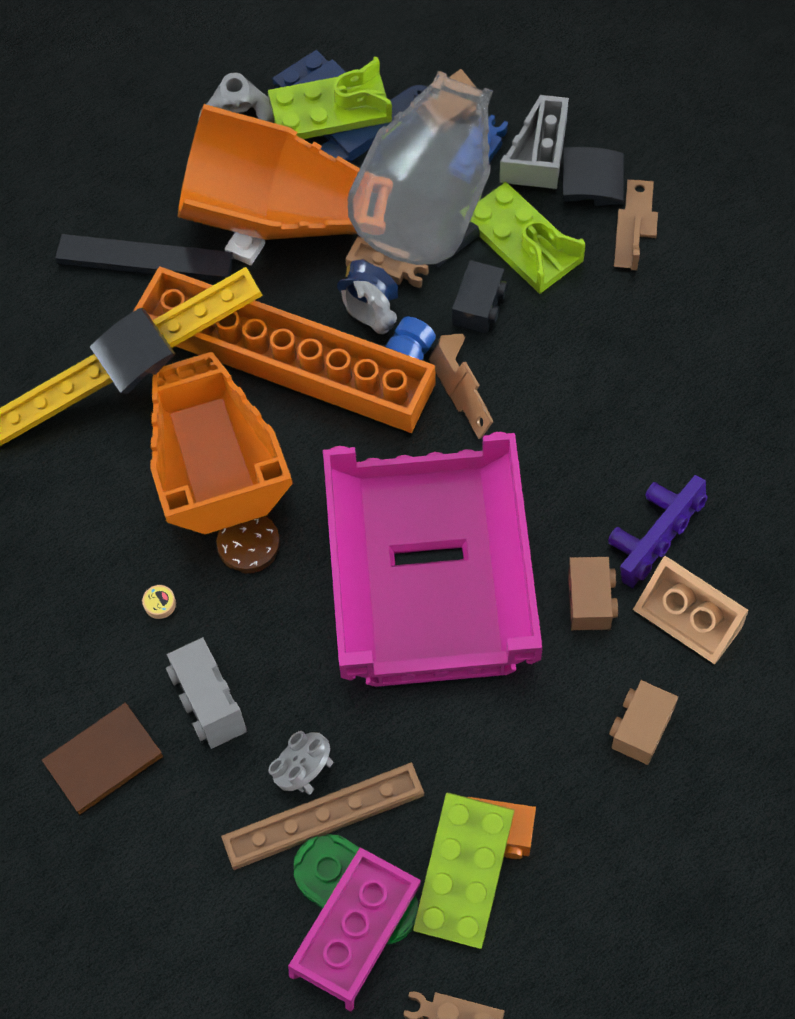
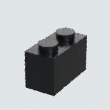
M469 261L452 308V325L487 334L490 323L495 324L500 309L497 306L498 300L505 298L508 288V282L504 281L503 268Z

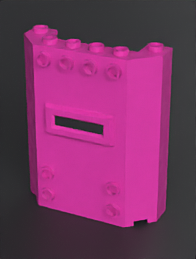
M494 432L483 436V451L466 449L452 454L433 452L426 456L412 457L401 455L395 459L381 460L379 458H369L362 462H356L355 447L336 446L329 450H323L341 678L353 680L356 676L366 678L367 685L378 687L508 675L516 671V664L526 660L527 663L533 664L541 660L542 640L515 433ZM452 548H462L463 559L395 565L394 554Z

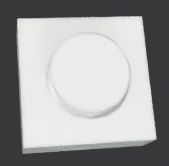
M235 232L226 245L225 251L233 252L234 259L252 265L264 247L265 240Z

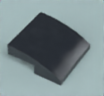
M565 147L563 170L564 202L594 199L595 206L624 204V154L602 148Z
M139 308L121 319L90 346L120 393L129 394L148 373L156 375L175 355V352L144 308Z

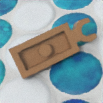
M359 236L346 257V266L352 261L364 259L375 266L383 268L399 285L404 278L412 286L420 288L422 286V278L415 276V274L428 275V265L422 262L412 264L411 255Z
M413 991L409 992L408 997L412 1001L419 1002L420 1009L417 1012L405 1010L404 1018L503 1019L505 1011L435 992L433 1002H429L421 993Z

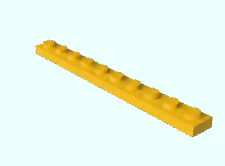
M245 267L152 321L170 347L173 348L263 295L249 270ZM95 354L1 407L0 446L112 383V379Z

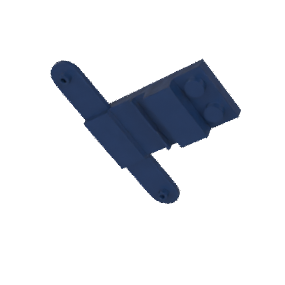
M315 50L274 76L272 80L276 88L338 77L346 72L333 59L328 62ZM415 85L391 99L392 122L323 135L328 141L321 145V150L334 158L339 156L351 162L392 135L394 129L414 117L416 114L413 112L417 100L428 93L430 89L423 85Z

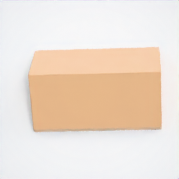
M666 556L662 558L633 608L634 611L713 664L717 663L740 632L749 611Z

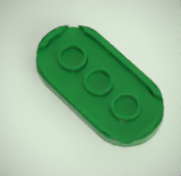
M331 834L321 837L317 836L306 841L300 847L294 859V877L301 893L323 909L359 850V847L342 836ZM416 894L387 944L402 940L413 930L419 908Z

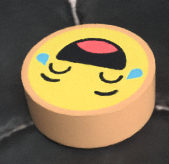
M156 585L149 588L143 596L144 609L152 618H166L175 610V596L172 590L164 585Z

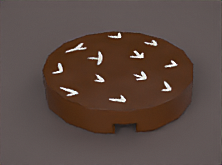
M266 516L221 529L216 539L218 553L224 564L231 569L233 568L247 574L259 572L270 566L275 560L281 545L277 527Z

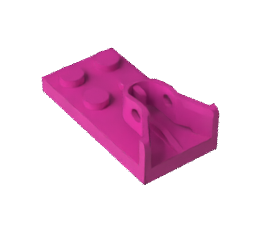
M359 848L288 965L289 977L292 979L301 977L344 1001L345 1008L351 1012L354 1008L355 997L420 887L421 880L372 853Z

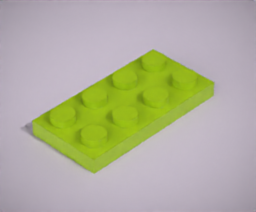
M446 793L413 931L482 948L514 816V809Z

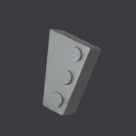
M539 96L525 119L523 128L512 141L510 150L500 161V183L507 182L508 184L557 189L569 98Z
M203 637L167 654L171 664L166 667L167 673L173 685L180 683L184 691L183 694L179 695V698L186 712L193 711L197 718V721L192 723L200 742L207 739L212 749L247 732L241 710L237 702H234L229 692L230 689L223 679L218 665Z

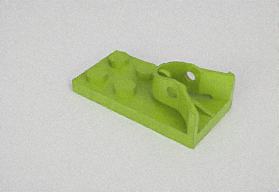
M373 57V61L360 70H352L338 77L268 90V98L275 123L290 127L298 132V137L307 139L392 122V104L387 99L379 73L380 63L378 57Z
M507 182L462 213L463 217L479 226V237L539 294L584 261V240L582 238L577 240L559 232Z

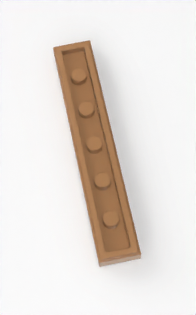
M411 762L221 837L232 868L236 870L303 844L311 838L326 835L423 797L424 791Z

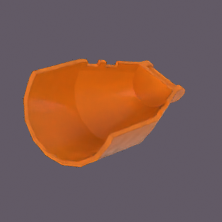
M203 104L186 166L177 216L264 240L357 233L380 237L384 232L382 219L386 194L390 190V181L370 175L339 156L334 158L322 151V146L316 142L310 144L298 137V132L290 127ZM368 192L374 193L371 218L364 216Z

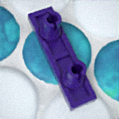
M694 475L678 494L653 482L646 492V499L666 511L648 533L639 540L619 527L612 531L608 539L609 545L629 555L620 566L622 582L633 588L639 580H644L649 575L652 564L658 556L663 557L667 553L671 540L677 533L681 534L684 532L695 511L699 512L704 507L708 498L706 495V480Z

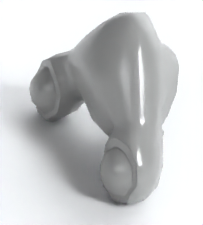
M229 73L224 76L215 93L206 104L235 113L245 112L249 108H254L258 119L268 122L274 121L268 96L263 94L240 73Z

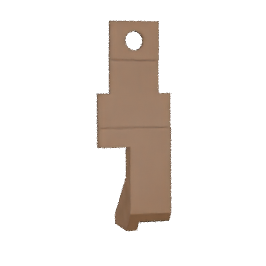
M627 180L625 209H619L614 267L637 270L640 255V237L656 238L658 212H652L654 181ZM641 186L645 190L643 192H637L635 188Z
M463 333L443 335L439 338L436 347L430 354L429 361L435 365V372L457 410L464 411L478 439H481L493 423V420L477 391L480 385L467 362H463L459 367L455 360L465 337ZM480 418L483 419V426L480 425Z

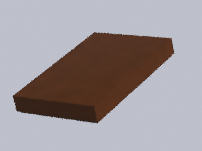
M125 702L43 758L42 762L80 815L162 758L163 754Z

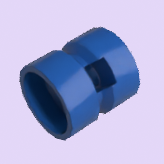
M404 317L397 326L394 337L389 339L385 347L423 361L424 354L427 353L436 339V334L423 321L414 317Z

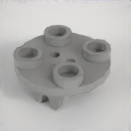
M298 731L293 734L288 741L286 749L269 766L268 771L273 776L274 783L283 791L298 789L310 795L314 788L309 782L320 773L324 765L330 768L334 763L329 757V741L322 734L316 732L305 734L303 731Z

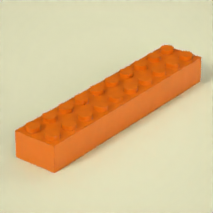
M159 266L134 311L144 308L150 318L154 320L213 285ZM255 300L176 345V347L198 355L213 352L222 364L409 433L413 432L436 384L435 365Z

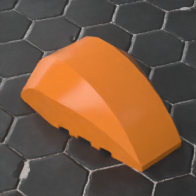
M209 352L163 366L156 375L153 374V413L151 422L153 437H151L152 460L150 469L167 523L202 534H208L268 515L293 484L274 430L269 424L265 423L257 408L252 406L247 400L243 390L233 382L231 375L214 353Z

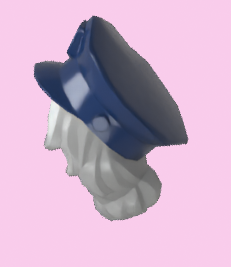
M364 259L352 261L347 266L346 277L348 279H342L337 282V288L342 293L343 303L351 316L363 324L371 326L378 334H385L393 328L397 320L396 313L390 310L389 301L398 298L397 283L383 268L375 266Z

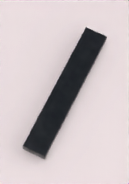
M62 234L55 259L57 264L146 274H155L159 266L194 279L222 281L231 274L234 256L233 252Z

